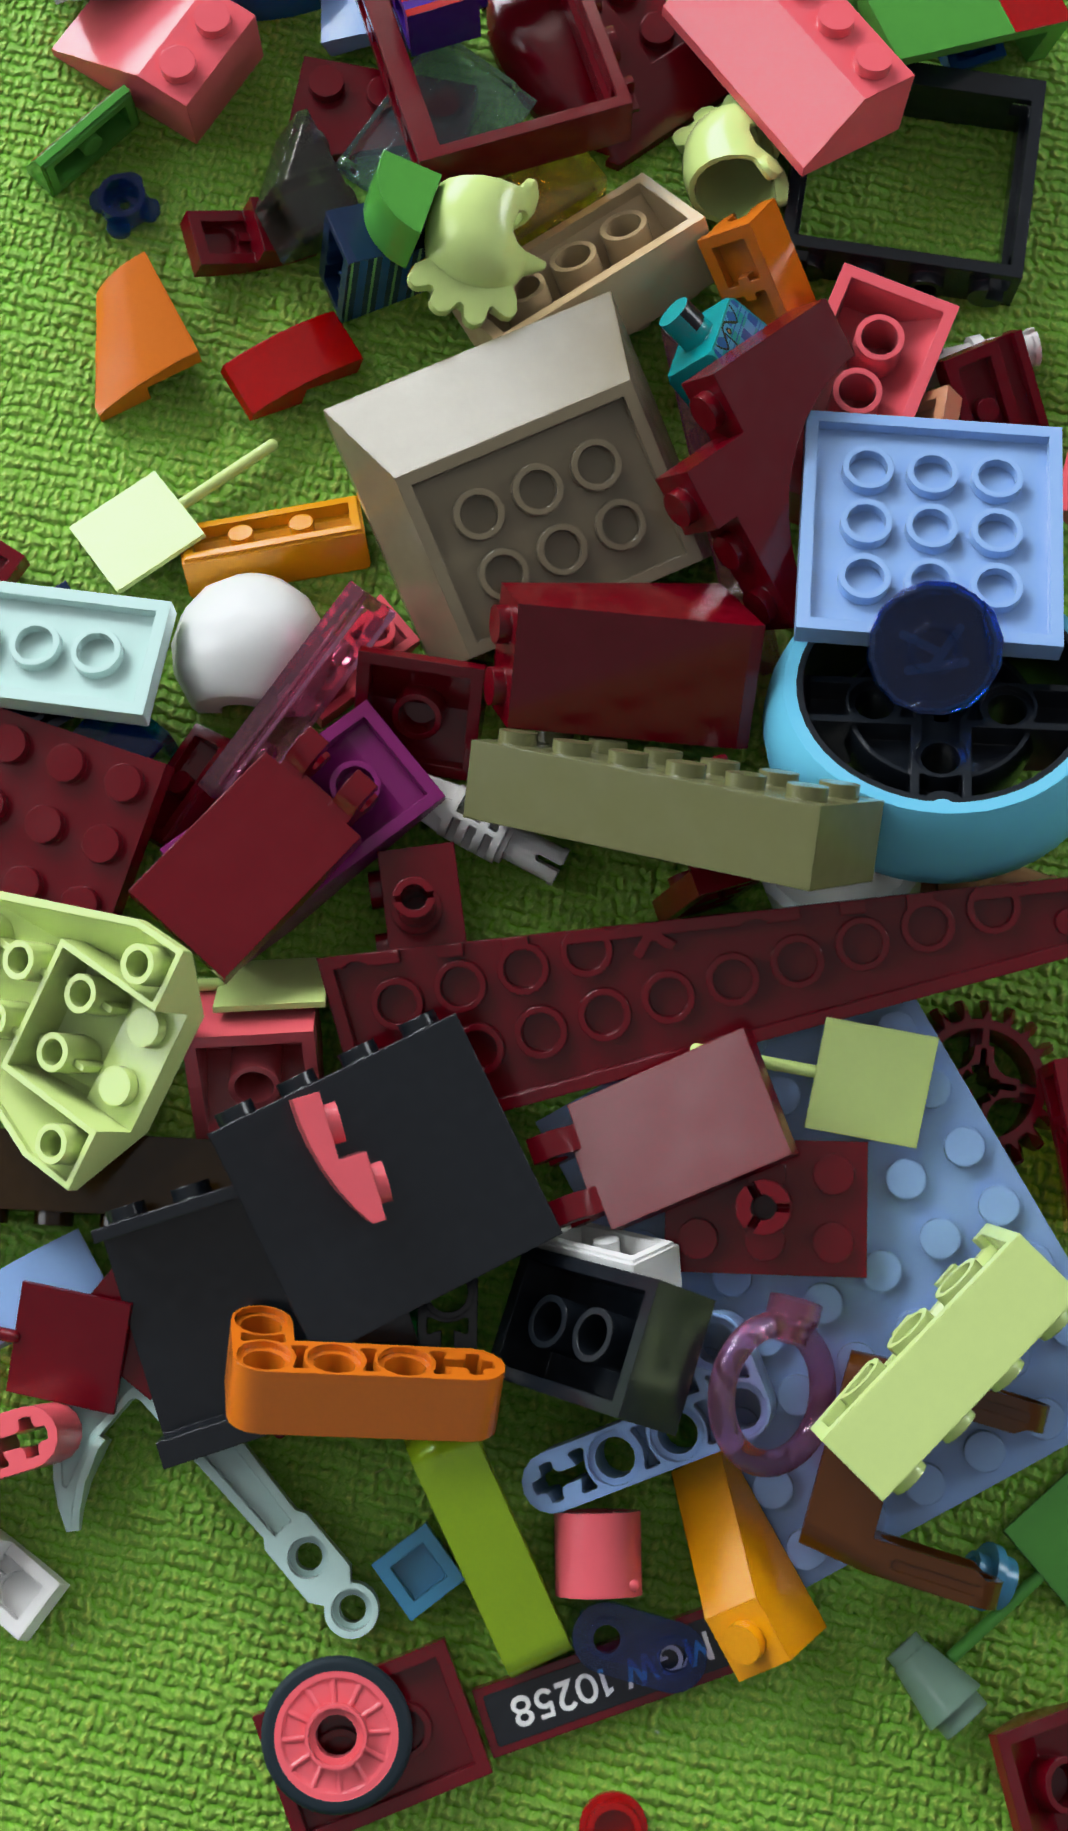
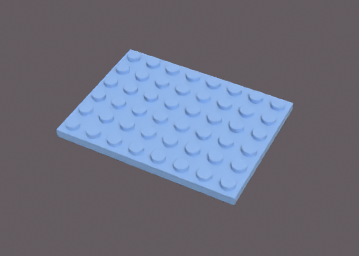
M916 999L843 1019L938 1037ZM824 1024L757 1042V1046L761 1055L816 1065ZM940 1039L917 1148L804 1128L814 1078L767 1070L794 1140L868 1142L867 1278L681 1272V1288L716 1300L713 1310L726 1309L734 1311L744 1318L751 1330L774 1387L778 1404L776 1414L770 1424L755 1438L730 1447L729 1450L806 1588L847 1566V1564L799 1543V1537L825 1445L810 1428L837 1398L851 1349L890 1357L893 1353L887 1348V1344L892 1336L891 1333L907 1315L914 1314L922 1308L930 1310L938 1301L935 1298L938 1288L934 1283L951 1264L956 1263L959 1266L966 1260L975 1258L981 1249L972 1239L986 1223L1020 1233L1068 1280V1257ZM625 1079L600 1085L597 1088L591 1090L590 1092L584 1094L583 1096L577 1098L576 1100L570 1103H573L579 1099H582L588 1095H591L597 1091H600ZM565 1105L535 1123L540 1132L544 1133L571 1125L573 1121L568 1107ZM576 1157L559 1165L573 1192L587 1189ZM665 1212L623 1230L665 1239ZM606 1215L591 1222L610 1227ZM711 1323L708 1325L703 1348L708 1355L715 1359H729L734 1353V1336L724 1325ZM1068 1323L1051 1339L1042 1341L1039 1338L1022 1355L1021 1359L1024 1361V1366L1021 1372L1003 1389L1051 1406L1044 1433L1026 1430L1012 1434L972 1421L970 1426L957 1439L948 1444L941 1440L922 1460L926 1464V1469L910 1489L901 1495H896L892 1492L884 1500L876 1530L900 1537L1068 1445ZM694 1376L689 1392L698 1389ZM743 1388L730 1391L727 1398V1408L731 1416L738 1422L746 1424L759 1420L761 1405L757 1396L750 1390Z

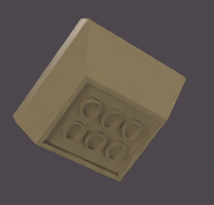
M611 291L323 410L327 426L415 633L420 639V645L425 655L467 661L495 649L496 644H493L490 637L489 618L492 606L500 604L501 582L650 583L715 554L713 542L708 531L685 535L682 528L672 521L665 510L663 503L664 495L655 479L680 461Z

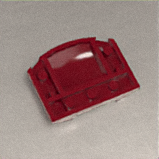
M488 0V7L483 8L482 11L486 9L487 27L489 30L487 32V40L491 52L508 86L534 119L597 101L560 0ZM602 0V13L600 14L604 27L613 25L616 31L621 51V61L618 64L623 76L631 74L635 81L634 94L640 107L639 112L632 113L631 140L593 150L608 155L605 167L620 171L671 137L676 130L694 121L693 115L699 109L709 105L716 107L730 94L662 16L663 5L667 2L666 0Z

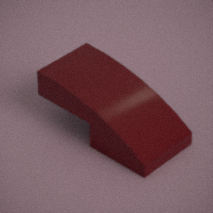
M250 197L243 210L186 211L180 222L194 277L233 275L275 268L314 257L320 250L305 197Z

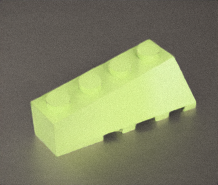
M986 1223L972 1239L981 1249L975 1258H970L959 1266L956 1263L951 1264L934 1283L938 1288L935 1293V1298L938 1301L930 1310L922 1308L914 1314L907 1315L891 1333L892 1336L888 1341L887 1348L893 1354L884 1364L878 1358L868 1361L810 1428L882 1502L892 1492L896 1495H901L910 1489L926 1469V1464L922 1460L939 1442L943 1440L948 1444L963 1434L974 1420L975 1412L972 1408L990 1389L994 1392H999L1008 1386L1018 1376L1024 1366V1361L1021 1359L1022 1355L1039 1338L1042 1341L1051 1339L1068 1323V1280L1020 1233Z

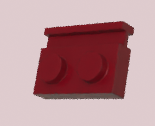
M1022 329L1009 330L1002 333L1001 336L985 340L937 361L935 371L940 387L949 384L962 397L959 420L1049 426Z

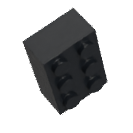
M535 1247L521 1255L491 1353L504 1362V1380L621 1420L676 1436L716 1300L659 1279Z

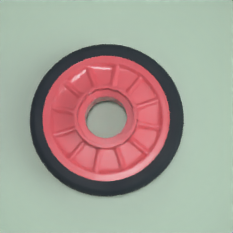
M342 1655L314 1659L296 1668L278 1685L267 1704L261 1728V1745L264 1761L279 1789L301 1807L327 1815L355 1813L374 1805L394 1788L405 1771L413 1742L410 1710L405 1697L396 1683L377 1666L359 1658ZM328 1716H345L356 1728V1743L345 1754L335 1755L328 1753L318 1741L317 1731L319 1724Z

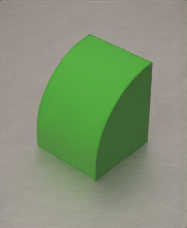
M383 149L364 201V221L367 231L378 249L392 262L406 269L422 232L442 174Z

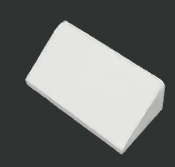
M590 1222L579 1228H572L571 1224L561 1228V1235L536 1247L659 1279L682 1287L679 1244H675L673 1241L626 1230H611L608 1226Z

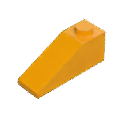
M729 1448L676 1468L671 1474L704 1617L736 1678L741 1682L791 1661L827 1625Z

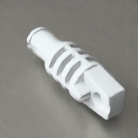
M428 774L445 795V800L421 820L423 823L433 829L437 835L450 842H454V844L490 863L494 861L500 863L504 859L552 886L560 869L539 859L538 855L562 866L570 849L562 848L534 832L464 818L466 785H459Z

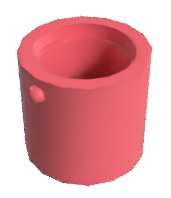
M583 1508L554 1513L556 1597L596 1600L642 1596L641 1510L627 1508Z

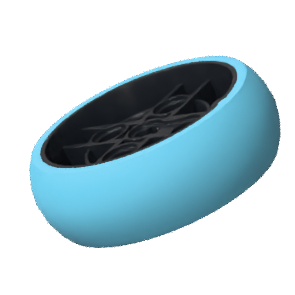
M1065 614L1064 648L1059 661L995 656V665L985 686L965 704L943 712L916 711L895 701L877 681L870 660V647L800 642L794 641V636L789 641L773 670L764 703L762 716L763 738L769 767L797 772L800 774L799 782L819 784L820 779H833L857 783L861 785L859 796L884 800L874 872L892 878L931 884L979 881L1022 868L1055 849L1068 837V617ZM1022 771H1041L1032 778L1012 786Z

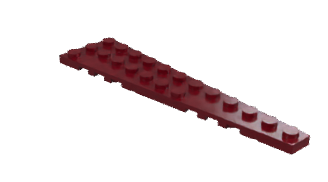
M1068 876L326 956L316 960L343 1052L374 1038L380 1050L403 1038L398 1028L399 1025L429 1010L434 1009L439 1020L456 1013L503 1111L634 1076L690 1051V1047L694 1043L706 1044L742 1027L752 1030L757 1043L825 1024L826 1016L845 1019L1068 958Z

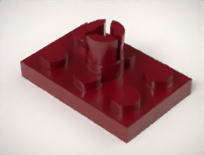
M794 1140L800 1156L666 1211L665 1240L679 1244L681 1272L867 1278L868 1142Z

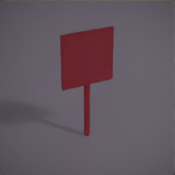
M24 1280L22 1282L15 1330L0 1327V1341L13 1343L6 1391L114 1415L117 1410L133 1303Z

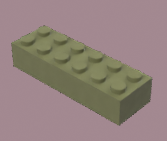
M500 728L498 739H475L471 742L464 818L805 891L873 882L884 800L859 796L860 784L833 779H820L819 784L799 782L800 774L793 771L773 768H759V773L741 771V763L733 760L702 757L700 762L682 760L683 752L657 747H644L643 752L627 749L628 742L623 740L589 737V742L573 739L574 734L533 732L521 729Z

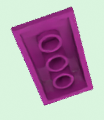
M367 700L320 733L330 743V747L326 751L331 754V759L316 774L310 777L333 799L343 784L357 769H360L378 785V790L375 792L378 796V801L351 826L361 836L362 844L246 964L295 929L378 858V851H386L445 800V795ZM185 830L183 833H181L176 838L171 840L165 846L160 848L161 855H163L187 830Z

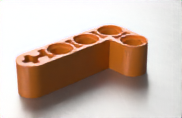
M251 1305L239 1308L231 1317L225 1370L226 1417L228 1422L236 1429L253 1434L456 1442L483 1441L491 1438L496 1433L505 1364L502 1359L493 1353L472 1348L295 1341L293 1320L289 1314L271 1306Z

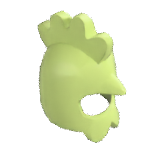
M730 94L724 98L723 104L720 107L716 108L709 105L699 109L694 113V122L690 126L682 127L673 133L672 140L679 152L683 154L682 171L687 195L694 208L705 216L706 219L719 223L732 213H735L737 219L748 214L758 203L771 198H775L779 208L787 205L789 183L785 170L777 161L780 151Z
M460 175L448 178L439 184L426 219L424 238L426 259L415 263L407 277V285L412 291H427L430 293L428 307L436 316H447L454 309H458L461 312L463 325L472 330L483 325L488 313L504 322H509L515 317L517 313V296L514 286L522 277L540 272L547 265L546 261L525 251L518 244L514 234V230L524 225L535 213L539 200L537 180L527 178L518 186L501 178L486 175Z

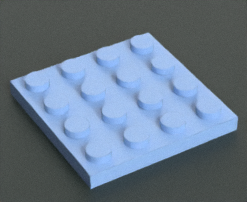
M811 410L804 424L794 641L871 647V633L882 611L897 597L923 586L950 587L973 598L988 615L996 637L995 656L1059 661L1064 648L1062 427Z

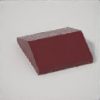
M361 645L358 650L355 707L367 700L427 774L467 781L471 742L475 739H481L486 709L484 675L487 664Z
M1068 1702L1018 1714L988 1734L1013 1831H1068Z

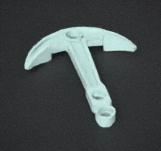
M123 1377L121 1378L117 1410L114 1415L68 1405L77 1413L81 1421L82 1439L79 1448L70 1458L53 1464V1481L57 1505L66 1532L79 1531L82 1528L84 1508L92 1480L112 1439L104 1434L134 1399L140 1400L159 1421L153 1400H149ZM247 1442L194 1460L263 1537L265 1551L307 1602L324 1606L325 1620L332 1632L345 1639H356L366 1635L374 1627L380 1612L379 1598L374 1589L363 1581L352 1579V1563L309 1511L298 1509ZM304 1543H314L321 1549L322 1561L315 1568L304 1567L299 1562L298 1550ZM357 1595L363 1599L366 1605V1612L362 1618L350 1620L343 1615L341 1602L346 1596Z

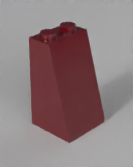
M501 582L500 604L492 606L489 618L490 637L493 644H496L494 666H488L484 675L485 700L488 705L493 707L507 728L748 749L766 625L721 583Z

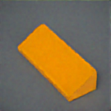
M356 495L200 522L197 524L206 537L181 553L182 568L189 594L192 598H195L206 586L242 573L267 574L283 579L288 583L362 570L371 565L361 505Z

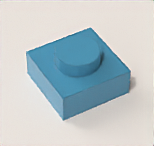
M428 1522L424 1523L372 1563V1567L410 1621L414 1620L465 1580L458 1564Z

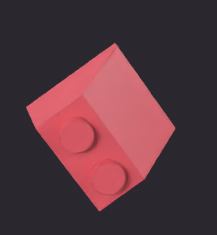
M200 991L204 1018L184 1057L196 1139H209L207 1134L220 1128L214 1115L249 1098H252L256 1109H259L281 1098L276 1085L308 1069L313 1068L318 1079L324 1077L319 1008L213 1013L216 991Z

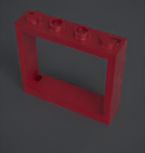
M355 0L409 159L416 164L442 174L439 184L448 178L460 175H486L497 178L631 140L632 113L639 112L640 110L634 94L635 81L631 74L627 76L622 75L618 64L621 61L619 40L613 25L604 27L600 16L602 13V0H560L596 95V102L442 145L438 142L392 9V0Z

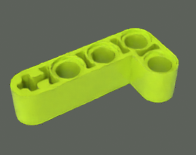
M404 1440L409 1458L510 1678L512 1679L573 1650L556 1606L488 1459L483 1442Z

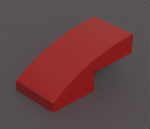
M333 310L296 324L256 344L224 364L220 373L249 420L253 421L302 404L308 389L358 373L364 358Z

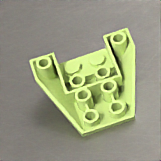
M0 891V1121L25 1158L66 1190L77 1191L147 1134L204 1018L193 954L146 920Z

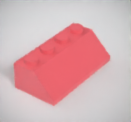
M667 0L663 5L662 16L801 177L899 129L915 75L847 0Z
M844 262L828 303L855 355L847 360L831 377L817 397L811 410L915 417L960 306ZM804 427L797 444L789 489V522L799 525Z

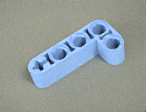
M717 1309L712 1312L709 1324L718 1323L727 1327L734 1336L735 1348L734 1353L729 1359L720 1360L708 1355L702 1346L694 1373L698 1389L688 1393L682 1413L689 1416L697 1426L698 1437L694 1446L680 1447L671 1442L666 1433L625 1420H616L557 1443L532 1458L525 1467L522 1477L523 1493L529 1503L542 1512L550 1514L564 1512L749 1441L761 1434L774 1418L778 1403L774 1387L751 1330L744 1318L734 1311ZM737 1388L748 1389L757 1396L761 1405L759 1420L746 1424L738 1422L731 1416L727 1408V1398L731 1390ZM608 1438H622L631 1445L635 1455L634 1466L631 1470L620 1471L609 1465L604 1453L605 1442ZM584 1460L586 1473L578 1475L563 1488L560 1484L548 1485L545 1475L552 1469L563 1471L576 1466Z

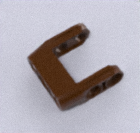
M851 1349L839 1394L868 1361L878 1358L884 1364L889 1357ZM990 1389L972 1408L975 1412L973 1422L1012 1434L1026 1430L1042 1434L1044 1433L1051 1406L1003 1389L999 1392H994ZM824 1445L803 1521L799 1543L865 1573L979 1609L996 1610L1003 1586L1001 1579L982 1571L971 1559L876 1530L883 1502Z

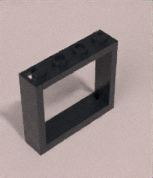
M918 62L908 64L906 66L913 72L915 77L903 116L1013 132L997 263L800 235L799 230L807 175L801 177L790 164L788 173L787 205L783 207L782 217L808 281L812 282L819 279L837 281L845 262L934 297L943 296L963 299L974 306L983 308L996 307L998 305L1010 306L1023 278L1047 81Z

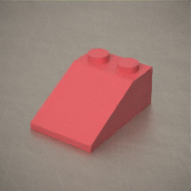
M89 0L51 49L56 58L111 92L125 85L131 91L135 107L196 145L264 56L256 15L232 0Z

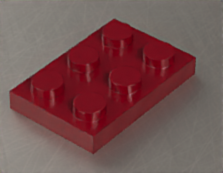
M445 1636L374 1664L384 1671L399 1687L405 1697L412 1718L413 1742L410 1758L405 1771L394 1788L380 1801L364 1810L345 1815H327L301 1807L288 1798L276 1785L291 1831H352L493 1773L490 1757ZM265 1709L256 1712L252 1716L260 1742ZM328 1716L319 1724L317 1731L318 1741L328 1753L335 1755L345 1754L355 1745L357 1739L356 1728L345 1716Z

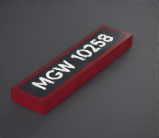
M701 1606L557 1657L512 1679L507 1675L472 1688V1693L494 1759L734 1672L711 1632Z

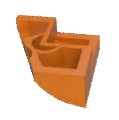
M145 251L116 269L104 281L96 293L95 409L102 422L151 399L148 387L202 362L196 345Z

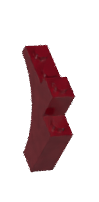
M826 298L789 310L681 384L690 400L689 406L693 418L701 428L706 430L711 441L655 479L664 495L663 503L667 514L675 524L682 528L685 535L710 532L716 556L725 567L730 569L743 593L744 606L766 625L765 631L794 628L797 566L791 542L789 489L797 444L806 419L817 397L840 367L855 355Z

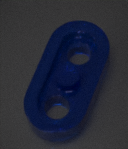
M605 1600L594 1602L585 1607L577 1616L573 1625L572 1641L575 1653L579 1660L594 1672L666 1693L684 1692L696 1685L704 1674L707 1664L705 1644L694 1628L680 1620ZM604 1625L615 1627L620 1634L618 1645L610 1651L598 1649L593 1642L594 1633L599 1627ZM671 1644L681 1646L686 1654L684 1664L676 1670H668L660 1663L662 1650Z

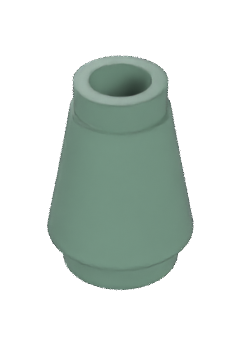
M914 1632L886 1658L895 1668V1673L929 1730L932 1731L937 1728L947 1740L961 1731L987 1705V1702L976 1691L980 1684L929 1642H925L917 1632Z

